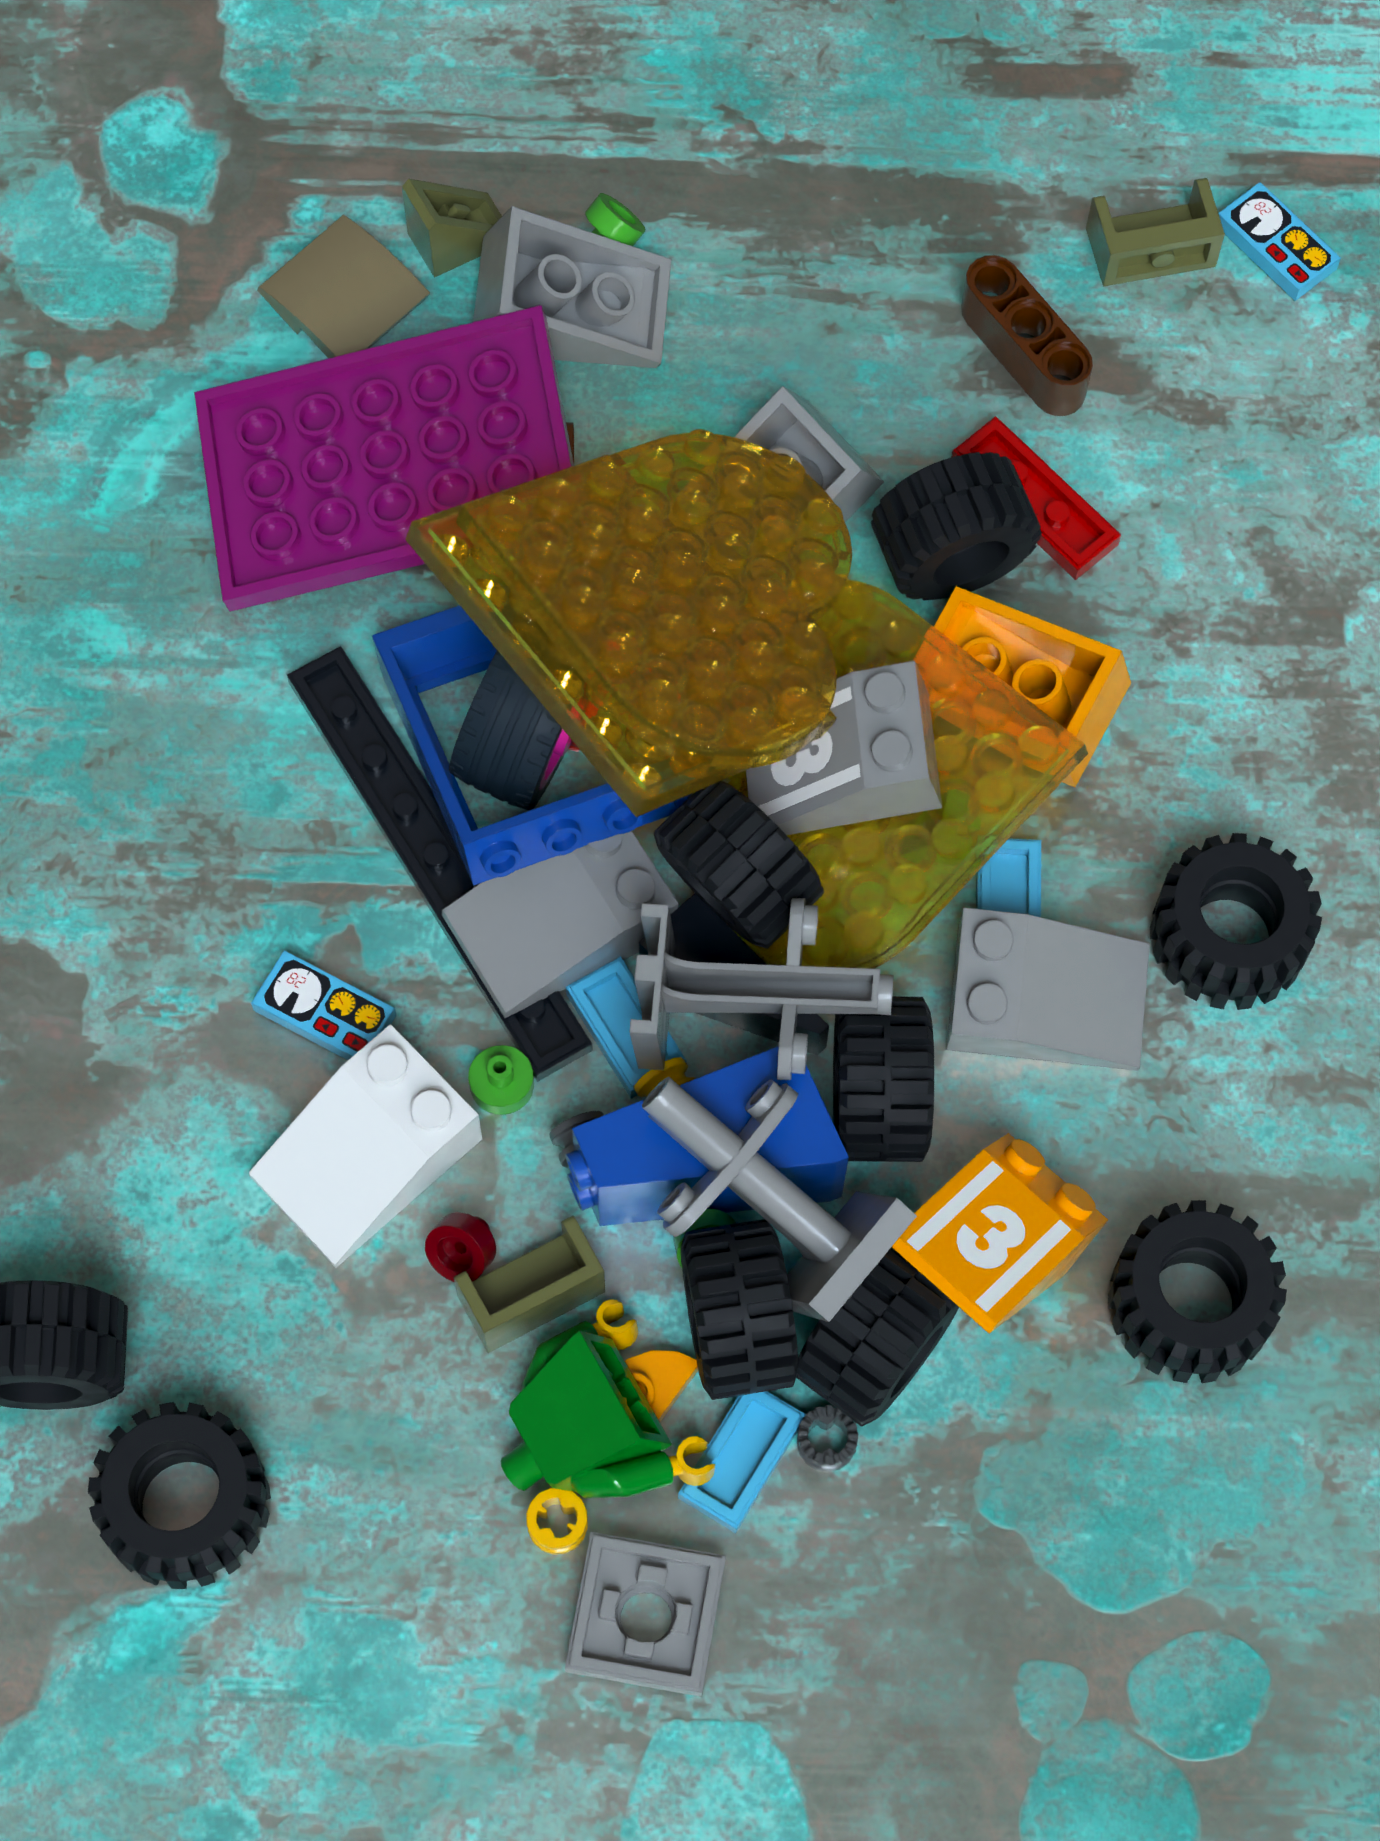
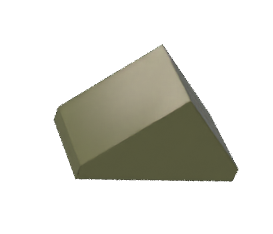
M408 179L402 186L408 235L434 278L481 256L483 236L502 217L487 192L415 179Z

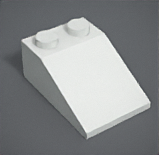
M390 1024L338 1069L249 1171V1176L328 1261L337 1268L482 1140L479 1114Z

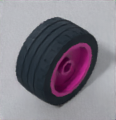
M525 606L508 629L478 687L456 740L450 760L449 773L467 785H473L477 790L490 793L492 797L503 802L507 801L509 805L529 811L533 810L550 784L574 739L581 717L587 706V703L584 702L609 644L592 632H586L582 627L573 623H567L565 619L556 615L552 616L549 612Z

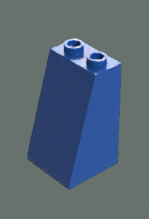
M779 1046L679 1085L729 1129L739 1135L752 1117L745 1110V1106L753 1094L769 1080L775 1081L779 1086L787 1083L798 1093L797 1100L757 1152L816 1203L831 1202L842 1197L849 1157L807 1065L805 1074L792 1073L791 1080H777ZM644 1100L572 1128L574 1151L565 1154L571 1172L567 1174L568 1181L580 1210L583 1211L592 1207L599 1226L664 1220L657 1213L664 1199L681 1183L685 1182L692 1188L709 1171L648 1117L649 1113L642 1108ZM728 1186L707 1208L720 1210L725 1213L754 1210Z

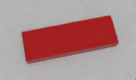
M996 416L952 451L951 457L979 452L984 454L991 452L999 454L1000 457L1006 456L1011 460L1041 526L1042 534L1037 544L1073 579L1077 580L1119 545L1121 534Z

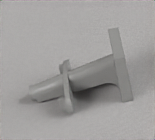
M792 898L786 965L704 963L675 958L676 943L669 905L642 903L641 920L648 955H637L635 985L641 1007L642 1020L631 1019L629 1031L638 1069L664 1070L670 1013L782 1014L777 1080H791L792 1073L805 1074L808 1034L796 1033L798 1014L891 1015L894 975L880 974V969L801 966L803 945L816 946L818 906L806 905L805 898Z
M670 1077L662 1080L646 1097L642 1108L649 1113L648 1117L709 1170L692 1188L685 1182L681 1183L664 1199L657 1211L665 1219L663 1228L674 1237L681 1235L693 1225L728 1186L784 1235L802 1254V1257L787 1274L793 1312L830 1322L917 1215L896 1197L856 1191L838 1214L833 1217L757 1152L797 1100L798 1093L787 1083L779 1086L775 1081L769 1080L753 1094L745 1106V1110L752 1117L740 1134L737 1135Z

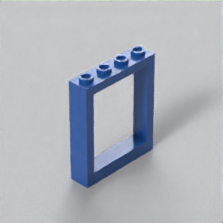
M605 556L372 635L385 684L473 886L497 877L507 876L516 870L555 856L569 854L578 848L588 845V843L603 840L617 834H625L637 827L668 817L709 777L711 778L709 758ZM525 606L549 612L552 616L556 615L567 620L569 624L573 623L584 628L586 632L594 633L602 630L606 639L609 634L619 637L620 641L614 656L668 762L478 829L455 776L449 773L450 764L418 693L487 670L508 629Z

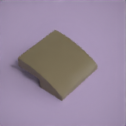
M344 214L257 289L296 334L303 330L328 358L372 347L430 294L422 283L389 250Z

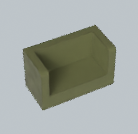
M1207 178L1194 180L1189 203L1186 205L1112 218L1105 196L1093 197L1086 225V231L1103 287L1216 267L1225 236Z
M573 1215L561 1221V1236L475 1281H471L466 1271L454 1276L457 1296L487 1353L605 1293L604 1269Z

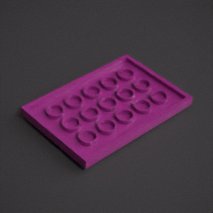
M541 305L194 392L222 601L230 612L585 525L548 323Z

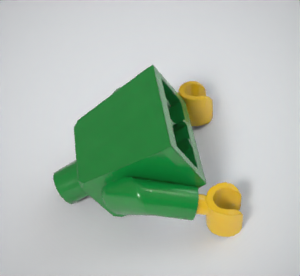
M614 1299L604 1301L596 1312L597 1322L591 1324L583 1321L542 1342L536 1348L521 1384L522 1391L510 1403L509 1415L524 1441L503 1456L500 1461L505 1475L518 1489L526 1491L544 1477L552 1488L574 1491L586 1499L629 1497L670 1486L675 1476H679L680 1480L692 1486L703 1485L713 1477L715 1464H708L702 1468L695 1469L688 1466L684 1461L686 1456L700 1453L707 1449V1442L703 1438L698 1436L686 1438L678 1446L676 1455L668 1457L663 1452L672 1443L619 1350L630 1347L636 1341L638 1336L637 1320H628L620 1327L609 1326L610 1323L619 1320L624 1315L623 1304L620 1301Z

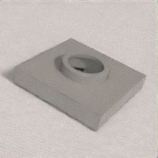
M591 1532L565 1672L702 1697L726 1556ZM640 1593H652L660 1596L668 1604L671 1611V1624L668 1631L662 1638L653 1642H639L632 1639L625 1633L621 1624V1612L624 1604L631 1597Z

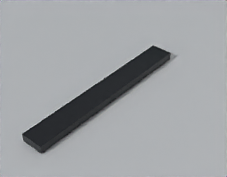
M340 646L287 674L289 685L516 1049L529 1059L536 1081L542 1080L593 1051L592 1042L559 991H555L548 995L547 998L541 999L507 1018H504L442 917V910L477 885L473 886L430 786L342 647Z

